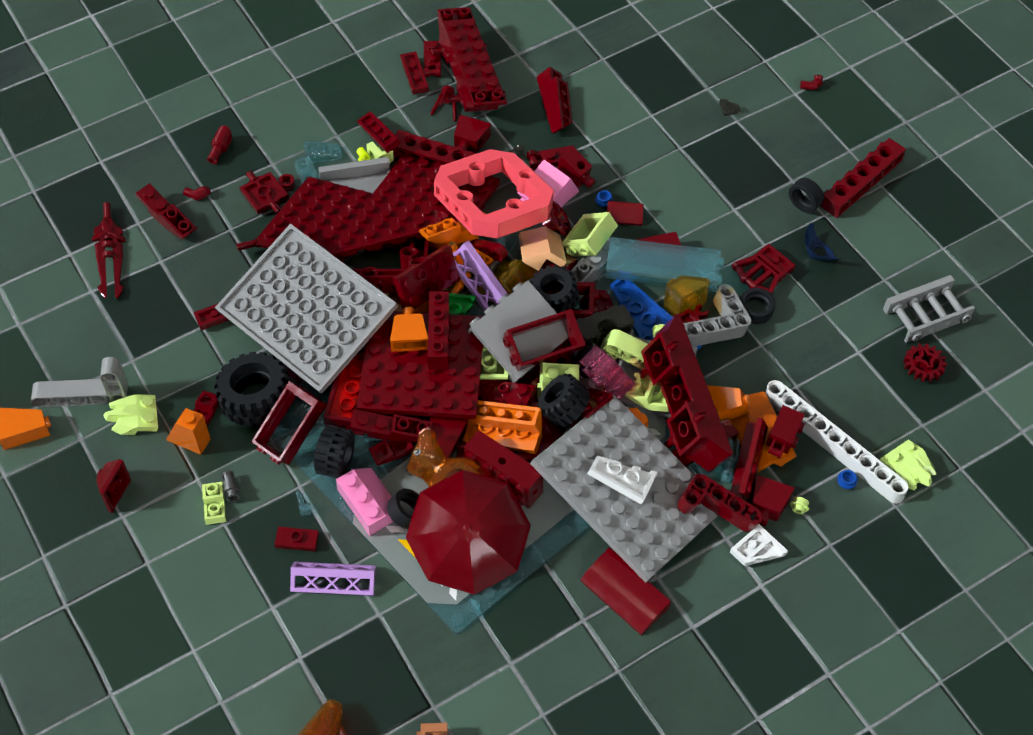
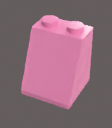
M543 160L534 171L545 183L552 187L554 190L553 201L557 202L561 207L579 192L571 178L546 160ZM517 192L521 197L520 200L525 201L529 199L525 194Z

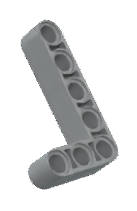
M728 284L720 285L713 298V303L721 316L683 323L692 346L740 338L745 335L751 324V318L732 286Z
M106 357L102 360L100 379L35 382L32 387L31 404L36 407L109 404L110 402L127 397L128 381L119 359Z

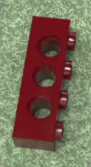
M449 291L429 292V370H448Z

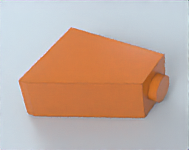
M707 385L721 422L727 418L731 420L750 414L748 406L751 405L749 396L745 395L740 388Z
M0 408V444L3 450L50 436L49 428L52 427L49 416L45 417L42 410Z
M185 408L166 438L167 441L200 455L211 440L204 416Z

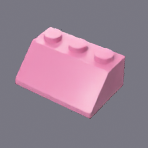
M372 468L353 469L336 479L337 490L369 536L393 522L387 510L388 501L392 496Z

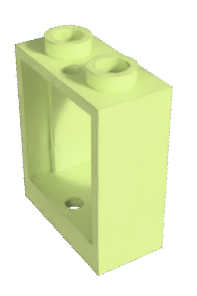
M609 212L583 214L563 240V247L571 257L597 255L618 225Z

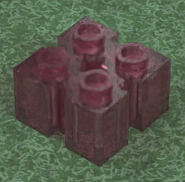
M596 345L579 361L584 366L582 371L589 378L593 376L592 382L599 389L612 393L619 400L635 385V382L623 371L620 365Z

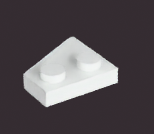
M759 524L733 546L730 553L744 566L784 557L787 555L788 550Z

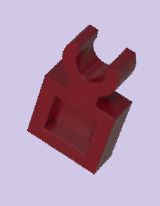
M698 304L694 311L688 308L679 315L683 323L706 319L709 311L700 312L703 305Z

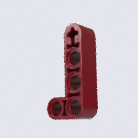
M704 474L694 476L677 503L679 510L685 514L692 513L699 504H702L744 532H751L763 519L760 510Z

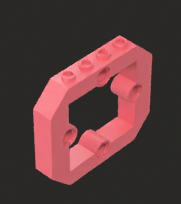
M489 149L441 165L434 180V196L473 235L498 239L547 221L553 206L554 190L552 187L545 183L515 153ZM502 172L517 186L518 192L525 194L529 198L525 201L509 199L506 202L505 208L485 215L473 203V194L470 191L460 190L458 187L465 184L480 186L484 184L485 177Z

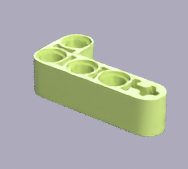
M611 330L603 339L600 347L609 356L608 363H612L616 358H619L642 370L644 369L645 365L641 351L648 344L621 330Z

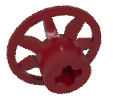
M553 201V207L548 220L542 222V225L554 232L559 230L563 236L567 237L571 231L569 219L563 208Z

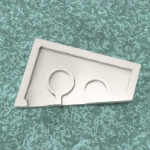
M597 456L587 474L642 504L658 472L652 470L646 472L640 470L641 467L638 466L628 467L622 465L619 461Z

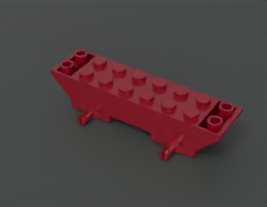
M470 7L438 9L439 43L441 47L431 48V54H442L447 64L451 65L457 81L456 89L458 95H449V103L460 102L465 112L498 109L499 105H506V93L502 91L487 52V45L482 40Z
M675 314L641 351L645 366L639 372V375L643 379L649 375L653 386L660 385L671 417L666 420L670 429V438L665 441V446L671 448L675 445L679 456H687L708 472H712L728 459L733 452L680 315Z

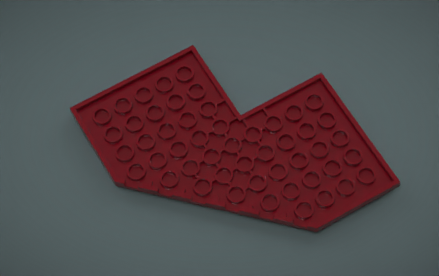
M402 155L373 193L308 176L257 237V244L270 247L289 224H292L333 256L341 255L343 258L357 254L356 251L366 249L371 251L382 248L381 245L391 243L395 245L406 242L407 238H422L423 236L419 232L420 229L442 222L444 219L453 218L456 222H459V220L434 196V180L440 166L444 164H435V162L426 159L419 160V158L410 155ZM488 176L485 177L484 184L480 186L465 184L458 188L470 191L473 194V203L482 211L499 187L500 179Z

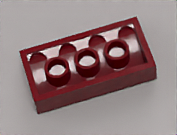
M610 547L592 564L580 579L587 588L641 636L670 608L671 601L649 581L645 583Z

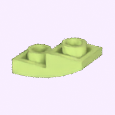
M223 482L202 484L206 525L226 522Z

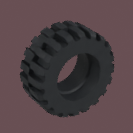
M249 352L247 355H239L236 359L232 358L229 360V364H225L221 368L222 372H218L214 382V392L223 414L230 421H235L239 425L245 424L246 426L253 427L254 424H257V426H260L290 381L283 362L275 356L267 355L265 352H260L259 354ZM257 383L267 384L257 393L249 395L240 394L250 385Z

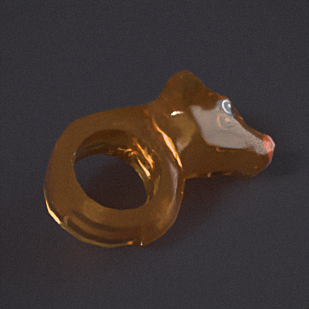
M427 427L419 432L418 443L407 465L408 472L411 475L424 480L430 487L447 478L451 472L457 469L480 474L478 471L480 466L470 459H447L438 444L437 434L433 429Z

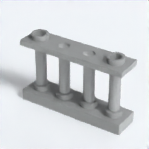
M951 275L886 299L883 311L886 315L897 313L908 329L904 340L905 343L916 342L924 336L961 322L966 323L972 318L975 307L970 306L964 309L951 292L955 281ZM945 295L956 312L948 315L935 297ZM929 301L940 318L931 321L919 303ZM913 307L924 324L915 327L903 309Z

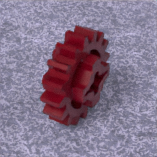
M918 343L917 348L911 346V349L907 350L903 363H905L904 369H909L908 375H915L914 380L919 377L921 382H924L925 379L932 382L933 378L938 380L940 375L944 374L947 365L944 362L946 357L941 356V350L935 351L936 346L929 348L928 343H926L925 347H922Z

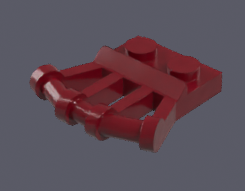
M768 243L753 256L738 260L731 267L733 271L737 272L740 282L747 284L749 289L762 288L773 295L778 282H781L784 277L795 269V264ZM751 264H756L746 273L742 268ZM761 269L765 271V273L762 274L755 281L751 279V277ZM770 277L774 278L769 288L761 286Z

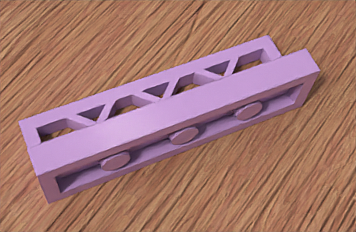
M467 241L457 251L453 252V256L459 255L462 258L463 265L455 261L459 277L471 294L476 296L477 302L485 311L489 308L487 305L488 301L494 302L497 306L499 304L498 300L507 292L470 241ZM466 271L472 272L474 280L468 279L465 275ZM477 286L483 287L485 295L478 293L476 290Z
M294 562L291 566L290 592L374 595L377 565ZM296 576H304L309 583L305 586H296ZM318 577H325L330 583L326 587H319L315 580ZM339 578H346L351 584L347 588H340L335 582ZM360 579H370L369 589H361L356 583Z

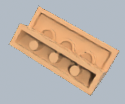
M546 226L519 233L522 261L538 271L546 259L560 267L565 265L566 257L560 234Z

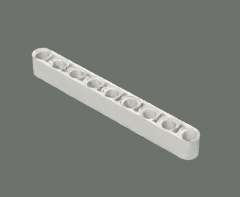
M773 380L768 383L766 395L774 409L780 412L782 405H785L805 414L804 416L806 417H803L802 420L805 423L802 430L805 434L887 500L896 504L903 501L908 491V484L904 479L782 382Z

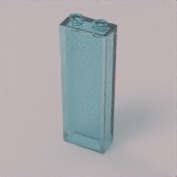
M610 237L605 278L716 291L717 286H720L722 282V274H719V269L723 268L724 257H721V250Z

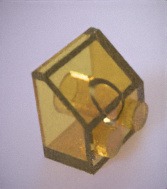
M683 275L676 279H671L666 284L664 307L673 316L681 314L688 308L694 311L698 304L703 305L706 303L710 280L708 278Z

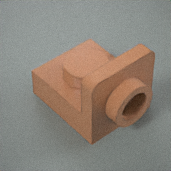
M447 723L421 724V731H417V735H448Z

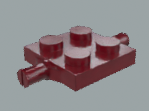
M250 170L246 173L250 181L239 187L240 192L257 214L271 208L277 214L281 210L278 204L289 199L288 193L271 172L256 177L253 171Z

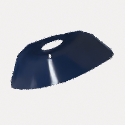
M810 223L805 233V245L809 257L819 261L839 260L834 256L832 250L818 238L813 223ZM822 247L826 250V254L819 256L815 253V249Z

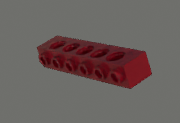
M398 130L395 134L401 144L393 150V156L399 159L402 155H410L419 158V160L426 159L435 162V164H447L476 154L472 151L410 134L409 132Z
M891 138L881 142L874 152H869L863 161H859L852 171L849 170L843 179L837 180L830 190L824 192V201L820 207L838 218L903 161L906 148Z

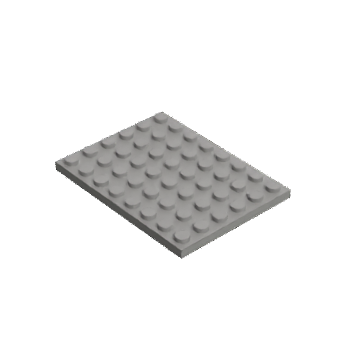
M289 224L218 303L215 309L322 394L397 309L398 304L292 224Z
M614 394L612 400L589 418L584 417L530 463L645 583L719 516L702 504H699L690 514L682 513L679 510L678 500L687 485L694 478V475ZM597 456L619 461L622 465L628 467L638 466L641 467L640 470L646 472L651 470L658 472L642 504L587 474Z

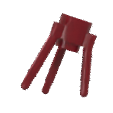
M446 85L442 88L441 94H439L430 115L434 114L438 105L442 106L443 103H449V95H455V89L452 86ZM452 102L453 121L455 122L457 120L456 102Z

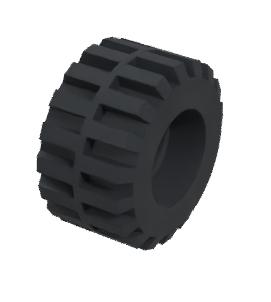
M549 265L546 266V269H539V273L535 272L530 283L556 313L572 309V307L577 305L579 292L576 278L572 275V271H566V267L563 266L559 268L558 265H554V267ZM553 288L562 289L560 292L556 294L546 293L547 291Z
M565 373L553 379L544 388L538 398L537 407L541 408L542 415L555 427H566L577 420L585 411L590 400V391L573 375Z
M327 425L323 429L314 454V469L317 474L333 478H339L346 474L355 446L353 430L333 425Z

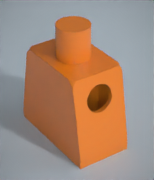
M405 307L403 308V314L394 316L390 337L392 352L428 350V335L423 315L420 313L414 314V308Z

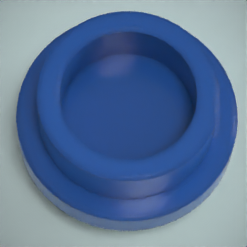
M607 190L598 192L595 197L596 204L601 207H607L608 201H613V196Z
M844 470L839 473L837 482L844 489H852L857 485L858 478L852 470Z

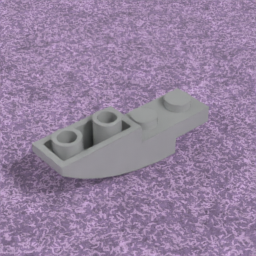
M609 238L597 255L588 256L586 259L582 258L571 270L572 275L576 278V282L595 281L610 266L609 262L621 250V246Z

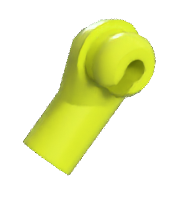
M363 147L357 149L358 161L371 160Z

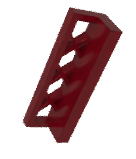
M757 418L756 423L747 422L730 490L745 501H751L768 426L763 418Z

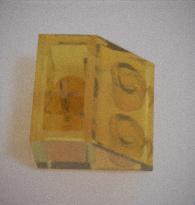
M522 259L502 262L494 276L508 295L514 292L512 289L518 283L522 282L524 284L528 280L530 282L536 270L525 264Z

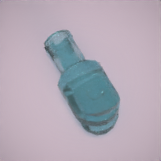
M728 438L729 444L733 451V439ZM740 439L735 440L734 457L731 455L722 463L721 482H733L734 465L739 461Z

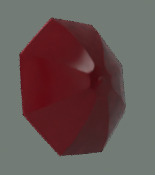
M461 470L420 492L406 539L428 581L475 595L518 571L531 524L508 483Z

